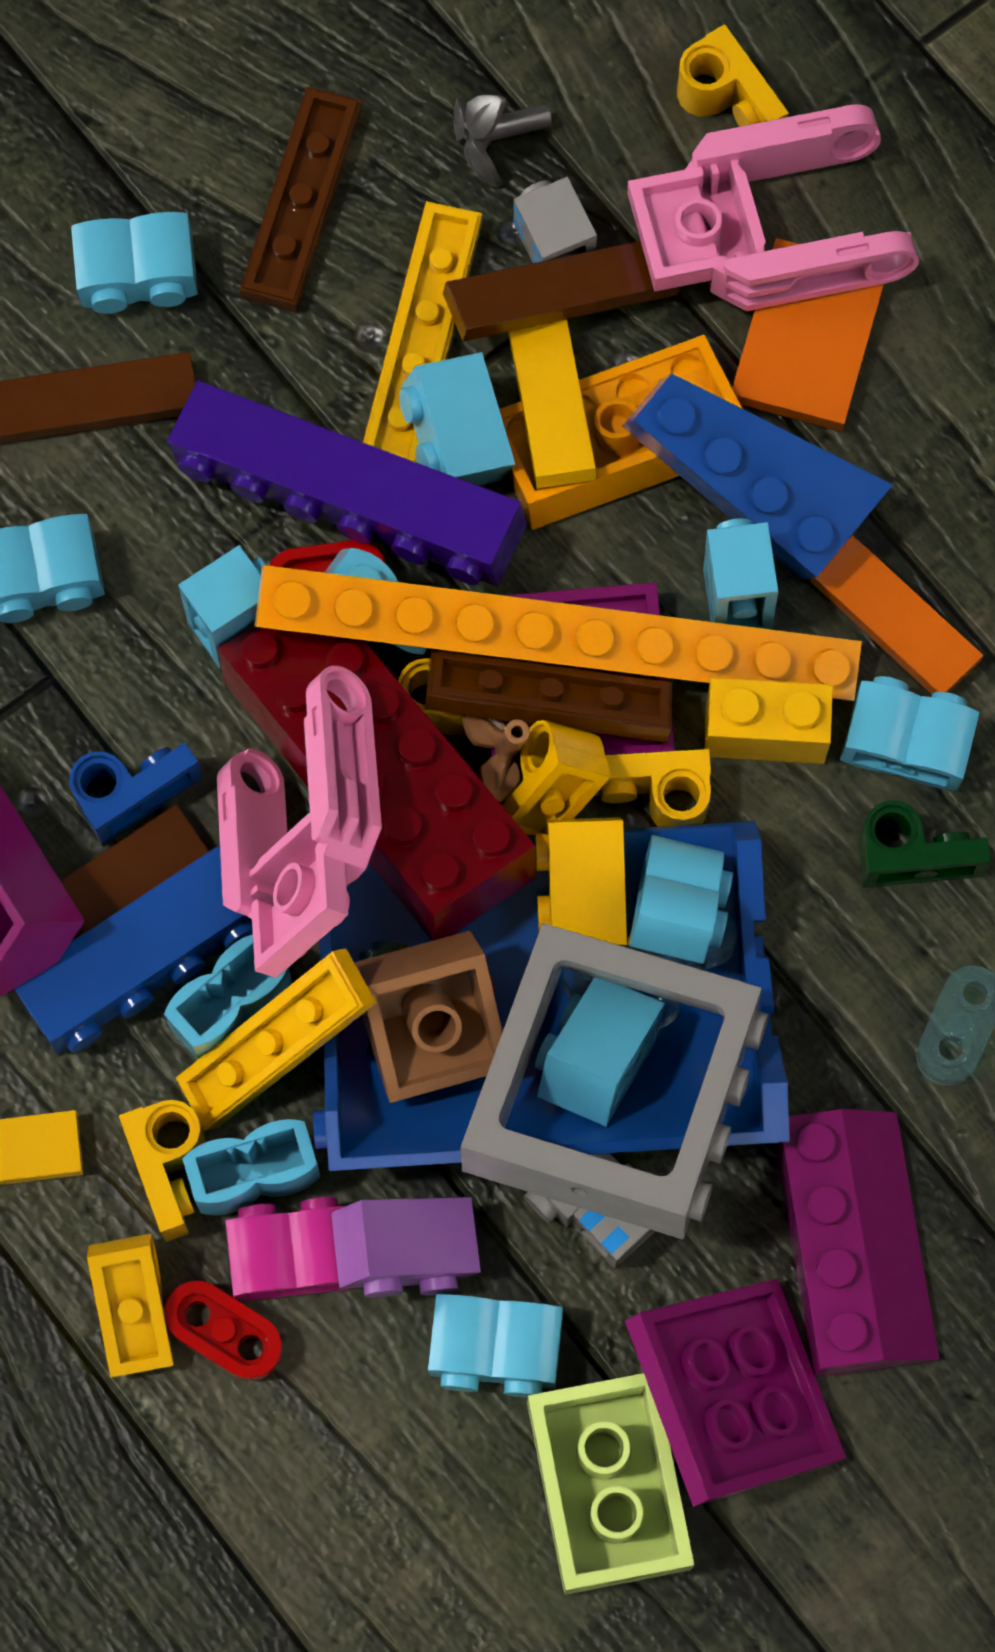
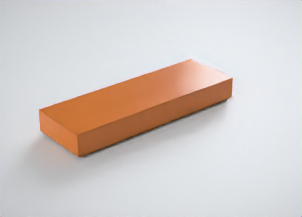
M853 535L846 541L818 577L810 579V582L931 694L935 692L949 693L983 658V654Z

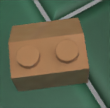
M471 931L354 962L377 1002L363 1013L362 1016L389 1103L487 1076L503 1031L485 954Z

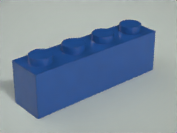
M219 846L72 941L57 964L14 989L57 1056L67 1049L71 1053L85 1049L102 1035L100 1027L120 1014L124 1019L138 1014L153 1002V992L171 980L175 984H181L191 979L205 967L206 962L204 959L223 946L228 949L238 940L253 934L251 918L223 906Z

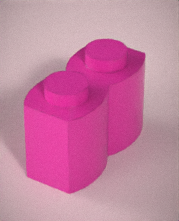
M319 1197L300 1202L301 1211L291 1213H276V1208L273 1204H257L239 1208L238 1218L226 1220L234 1299L239 1302L355 1289L339 1288L331 1218L332 1212L346 1206H339L338 1198Z

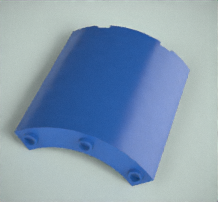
M745 821L623 829L627 945L619 946L762 988L759 1011L769 1014L765 1033L758 1051L750 1048L746 1050L741 1067L750 1070L746 1091L740 1107L728 1105L722 1124L732 1127L727 1146L790 1142L788 1082L784 1070L779 1037L772 1035L770 1014L774 1013V1001L769 957L764 958L763 936L755 937L754 923L766 921L762 841L756 822ZM527 835L535 845V835ZM651 835L724 852L723 870L733 872L725 908L718 907L717 909L728 912L723 940L719 949L708 947L703 964L629 946L638 885ZM368 862L366 870L362 872L359 878L346 887L350 897L348 916L319 940L320 961L332 951L345 948L352 960L357 962L432 940ZM536 871V879L455 933L471 931L485 954L488 971L494 983L495 1001L502 1031L539 934L537 896L549 895L548 871ZM562 968L505 1129L586 1154L681 1149L724 1021L723 1016L630 988L661 1001L665 1005L652 1050L608 1125L603 1126L537 1097L543 1071L535 1068V1062L542 1043L549 1033L556 1036L560 1034L563 1029L560 1027L561 1018L569 999L574 993L583 996L594 979L592 976ZM362 1015L324 1044L325 1110L313 1111L315 1149L327 1148L329 1171L461 1163L460 1147L486 1076L389 1103Z

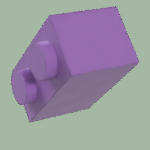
M472 1197L359 1200L331 1213L339 1288L364 1287V1295L368 1298L397 1295L403 1292L402 1286L419 1285L420 1295L447 1294L458 1290L457 1281L481 1273Z

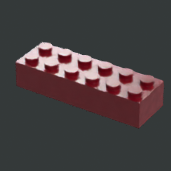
M253 625L218 648L224 684L307 786L308 775L304 718L307 716V686L329 666L344 667L357 675L365 684L372 702L382 828L369 863L432 941L452 936L536 879V846L364 640L261 628ZM327 690L332 701L341 709L347 711L342 700L333 692Z

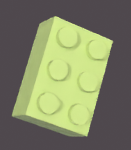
M644 1373L528 1395L527 1406L564 1595L691 1570L694 1566V1560L671 1447Z

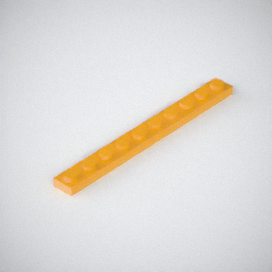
M262 565L255 627L704 683H710L711 678L827 684L833 685V699L855 701L862 641L267 565Z

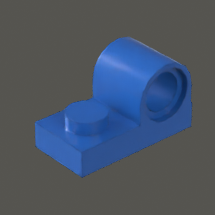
M185 742L174 750L165 747L150 755L141 764V772L133 777L118 758L104 751L90 752L81 756L73 764L69 774V786L80 812L102 846L203 779L198 760ZM99 777H109L117 782L114 790L103 798H93L86 794L88 785Z

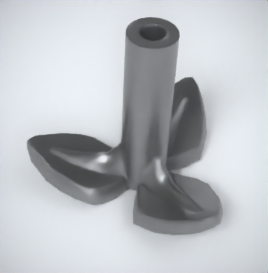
M480 95L467 102V106L463 98H456L453 120L456 141L466 140L464 147L465 158L481 180L494 187L502 185L498 172L486 152L487 146L492 140L549 128L552 119L546 105L503 114L507 102L506 97L500 95Z

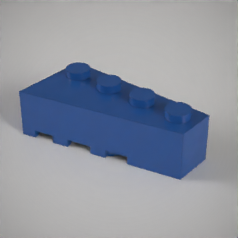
M674 374L661 379L622 425V427L730 519H749L753 524L768 522L773 556L801 580L818 577L893 485Z

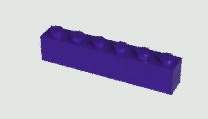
M198 380L167 439V443L178 463L179 470L197 481L209 483L211 478L231 485V489L236 494L249 501L262 503L264 498L284 505V509L290 515L304 522L316 523L317 519H321L334 524L343 535L356 542L369 544L371 539L389 545L397 556L408 562L422 565L425 560L444 566L449 575L469 585H478L480 581L498 587L527 527L520 501Z

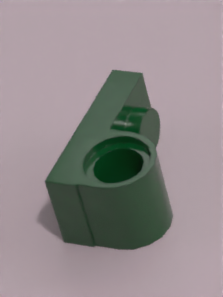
M893 800L879 803L870 810L859 836V867L862 888L983 877L991 862L988 838L971 839L968 832H949L934 837V843H925L920 816L911 806L902 801ZM885 825L893 826L902 832L906 843L896 848L887 847L877 839L875 830Z

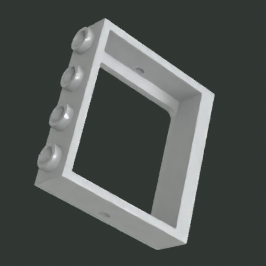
M542 923L460 1147L462 1172L684 1240L690 1219L702 1222L708 1206L713 1184L703 1180L709 1162L721 1164L728 1145L732 1127L722 1124L728 1105L740 1107L746 1091L750 1070L741 1067L746 1050L750 1048L758 1051L765 1033L769 1014L759 1011L762 988ZM562 968L723 1016L724 1021L675 1167L670 1174L657 1176L505 1129Z

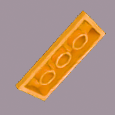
M705 335L579 380L596 467L595 481L537 489L521 401L499 409L515 461V465L507 474L518 501L521 502L531 530L680 476L622 427L655 385L666 376L674 374L742 408Z

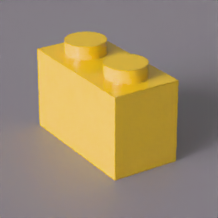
M711 678L706 700L704 749H709L710 757L824 764L831 744L833 685Z
M620 817L547 820V834H535L536 871H548L549 895L537 896L538 932L541 929L542 923L612 944L627 945L623 820Z

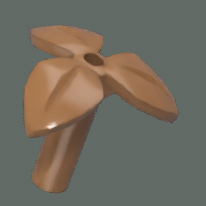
M462 715L463 727L472 745L482 748H495L496 751L495 755L479 766V779L498 802L508 799L521 784L522 775L514 757L517 754H521V748L528 739L529 729L533 724H527L522 720L516 719L506 725L505 720Z

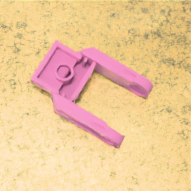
M847 105L706 133L693 151L692 160L685 170L628 181L627 194L654 291L708 281L711 293L744 311H751L886 284L902 279L913 272L919 264V257L911 232L890 231L865 237L863 232L765 251L766 240L749 182L853 162L868 156L881 143V135L873 110L865 105Z
M340 666L325 668L309 683L306 689L307 716L304 718L310 813L289 832H287L284 778L277 764L268 755L259 750L248 748L246 751L234 755L217 774L223 906L252 919L255 971L277 978L297 959L303 957L313 945L348 916L350 897L346 887L351 882L357 880L362 872L366 870L382 828L371 697L361 679L350 670ZM327 690L333 692L342 700L347 711L341 709L332 701ZM240 771L247 773L257 782L261 793L250 789L245 784Z

